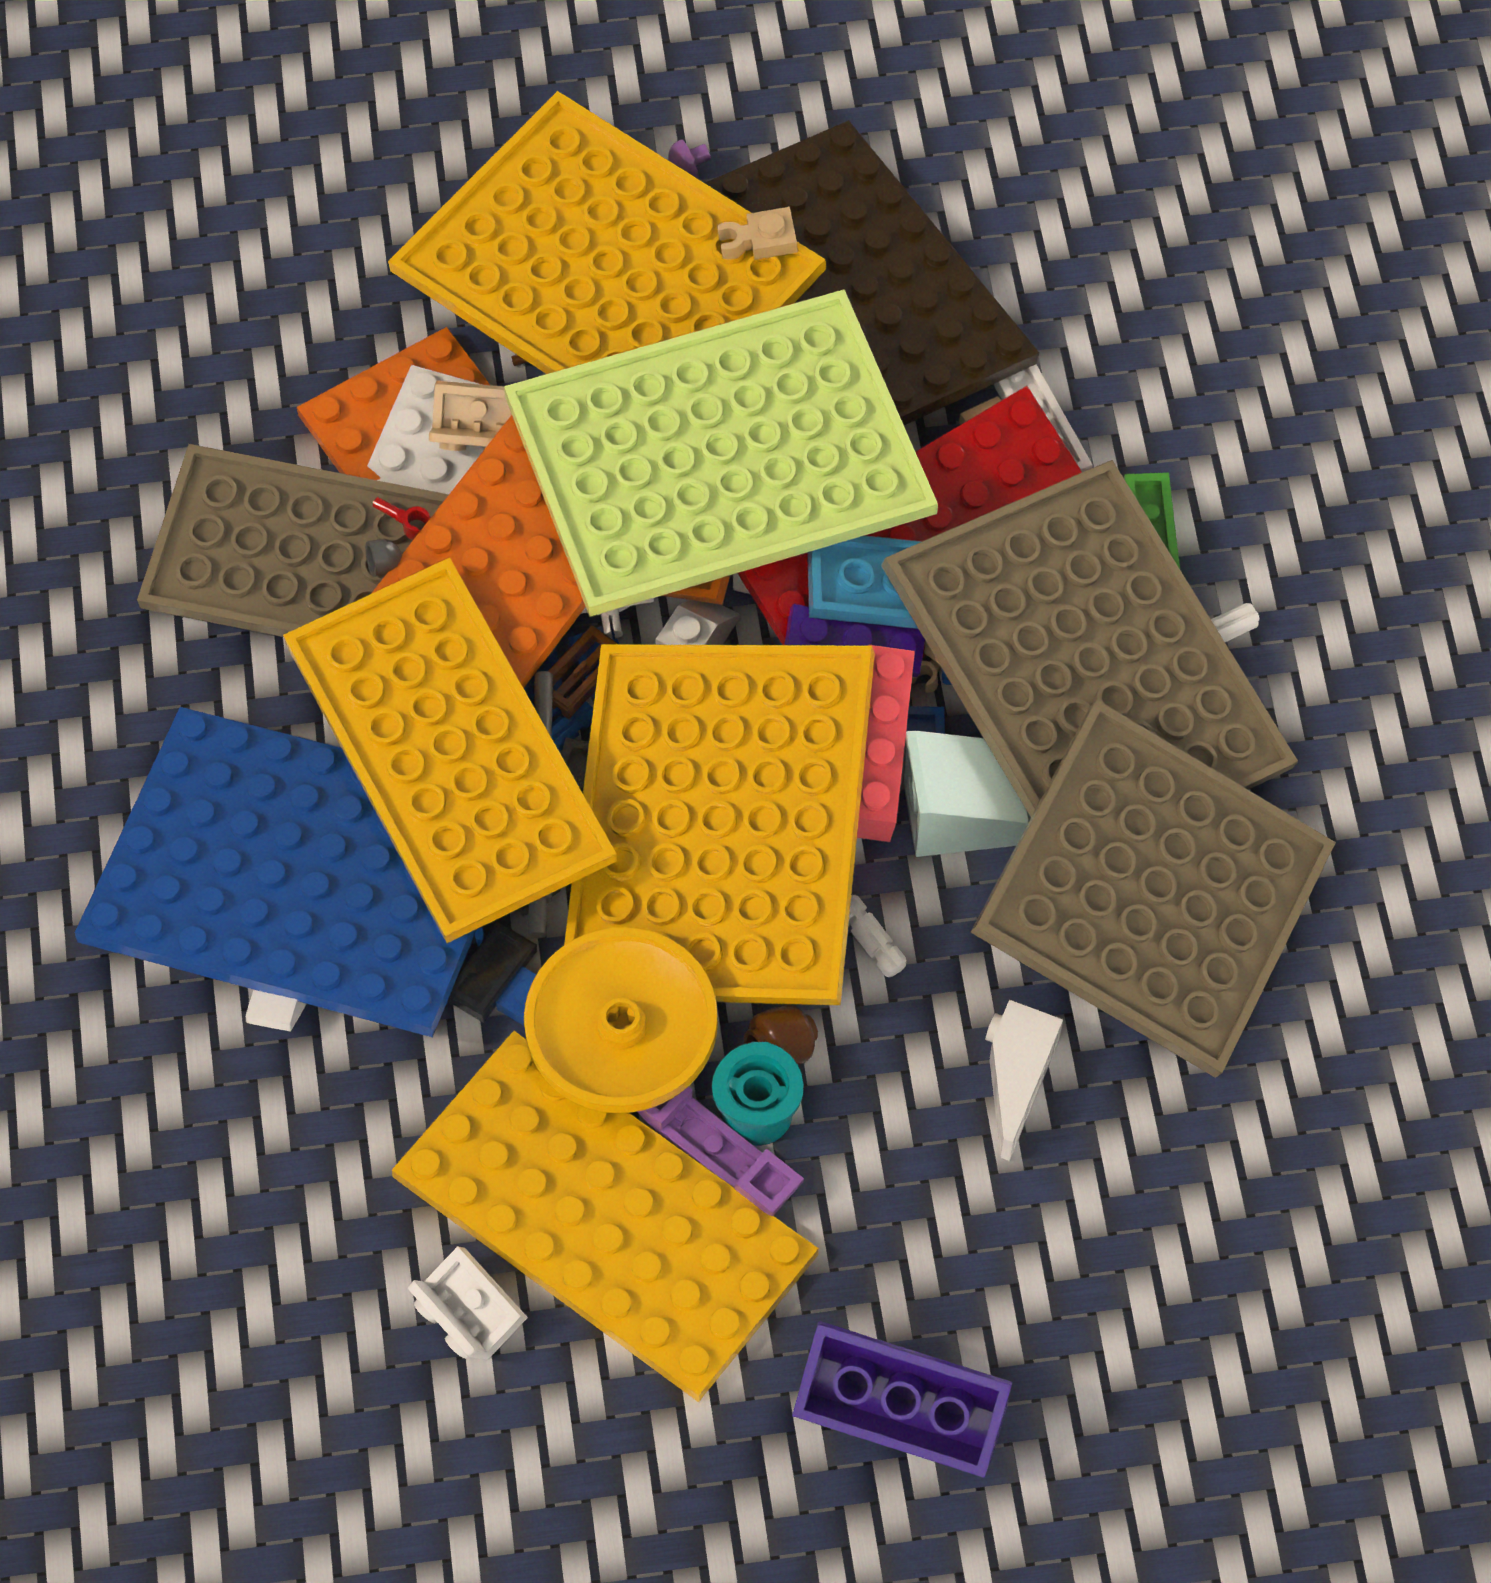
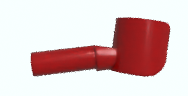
M379 497L373 502L374 508L403 524L404 534L412 540L421 531L409 523L413 520H419L426 524L430 520L428 511L420 506L404 510Z

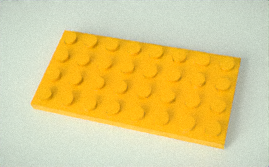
M450 557L283 635L286 646L446 943L617 861V854Z
M513 1031L392 1169L394 1179L697 1402L703 1398L818 1256V1247L776 1217L764 1213L736 1191L734 1187L632 1114L593 1110L561 1095L543 1078L531 1057L527 1039L516 1031Z

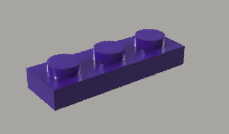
M793 604L790 607L785 645H875L915 651L912 673L914 678L920 674L925 642L923 635L917 628L809 618V607Z

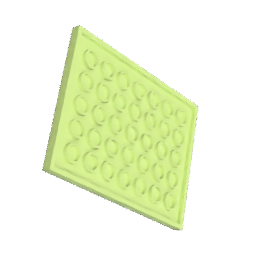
M844 289L504 386L506 401L589 617L929 517L938 512L937 500Z

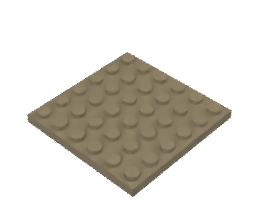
M1096 699L1086 713L975 922L971 933L1216 1078L1223 1073L1336 842Z

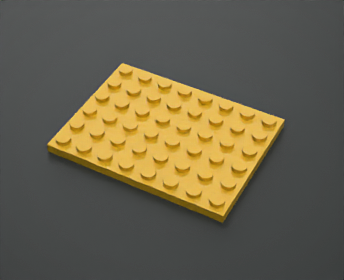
M559 91L388 261L392 273L545 374L794 304L826 270L825 259L797 242V253L754 260L753 250H747L738 258L723 259L721 244L733 242L734 239L719 240L717 226L724 222H735L741 226L747 225L746 214L751 212Z
M601 644L583 795L617 854V861L572 883L564 945L575 938L601 929L630 927L649 930L672 939L694 956L711 982L716 1002L841 1005L875 658L872 646Z

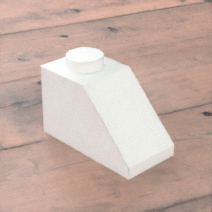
M688 600L677 606L657 636L656 645H723L740 619V614L719 604Z

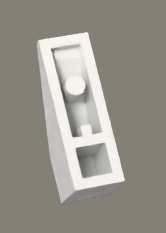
M1009 1000L1003 1016L997 1013L994 1014L985 1040L992 1042L990 1068L1000 1156L1008 1161L1012 1157L1056 1050L1063 1024V1019Z

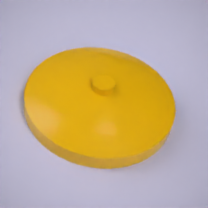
M615 927L593 931L575 938L557 950L544 963L535 976L527 995L524 1027L528 1048L537 1069L557 1092L567 1099L593 1110L611 1113H630L656 1107L669 1101L684 1091L702 1072L711 1056L717 1036V1004L706 972L694 956L684 947L670 938L649 930Z

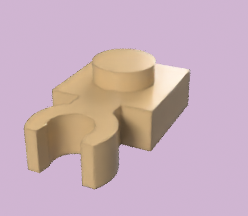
M790 207L746 214L747 225L741 226L735 222H724L717 226L719 240L734 239L733 242L721 244L723 259L738 258L747 250H753L754 260L798 252Z

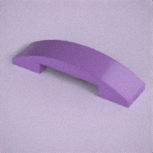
M689 1086L665 1103L646 1110L637 1111L658 1134L730 1184L736 1191L770 1216H773L804 1182L802 1176L768 1149L763 1153L695 1100L692 1097L693 1089Z

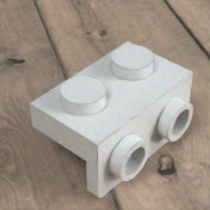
M457 1246L425 1281L414 1280L407 1287L417 1299L414 1302V1306L418 1312L432 1323L438 1322L448 1333L445 1337L447 1344L455 1353L465 1359L469 1356L470 1358L488 1360L528 1318L464 1247Z

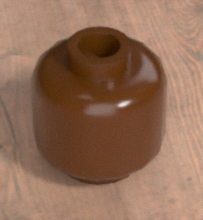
M784 1004L756 1014L750 1020L748 1030L744 1034V1044L769 1042L781 1047L800 1065L812 1057L815 1041L818 1038V1030L810 1015L804 1014L801 1009L793 1004Z

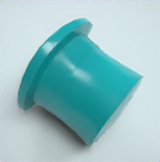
M751 1042L740 1045L722 1059L713 1075L712 1093L713 1100L721 1112L722 1121L752 1145L762 1146L777 1141L786 1133L790 1127L792 1116L800 1106L804 1084L798 1064L785 1050L769 1042Z

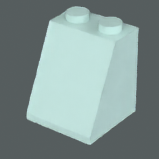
M924 731L906 732L902 778L916 857L1016 846L1031 817L984 738Z

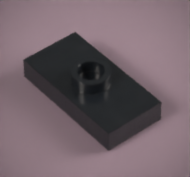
M497 921L460 970L448 1002L484 1023L495 1009L497 1000L520 969L526 967L536 954L537 944Z

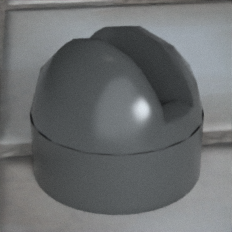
M386 539L366 542V558L373 577L386 575L397 567L402 556L397 545Z

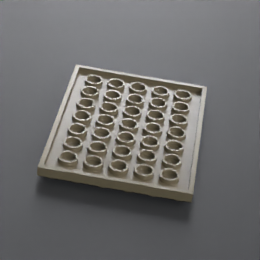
M1113 460L886 557L881 565L1030 817H1032L1086 713L1096 699L1247 790L1293 769L1298 763L1292 750Z

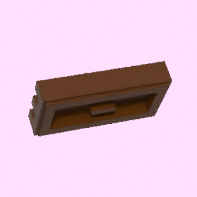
M593 625L547 671L553 674L554 686L595 642L600 644L586 660L577 666L570 677L556 691L553 689L552 708L558 707L561 709V714L568 720L596 691L598 667L568 699L566 697L599 663L601 644H618Z

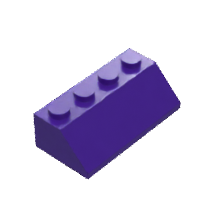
M819 1321L792 1416L985 1478L995 1451L1013 1382Z

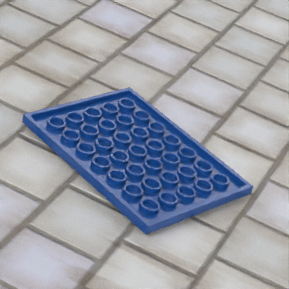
M180 707L75 930V936L78 943L253 990L297 999L298 1002L433 1038L476 930L446 943L342 748Z

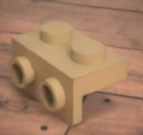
M436 381L432 429L429 432V441L440 443L439 448L450 451L466 450V445L484 446L485 449L512 415L505 398L504 387Z

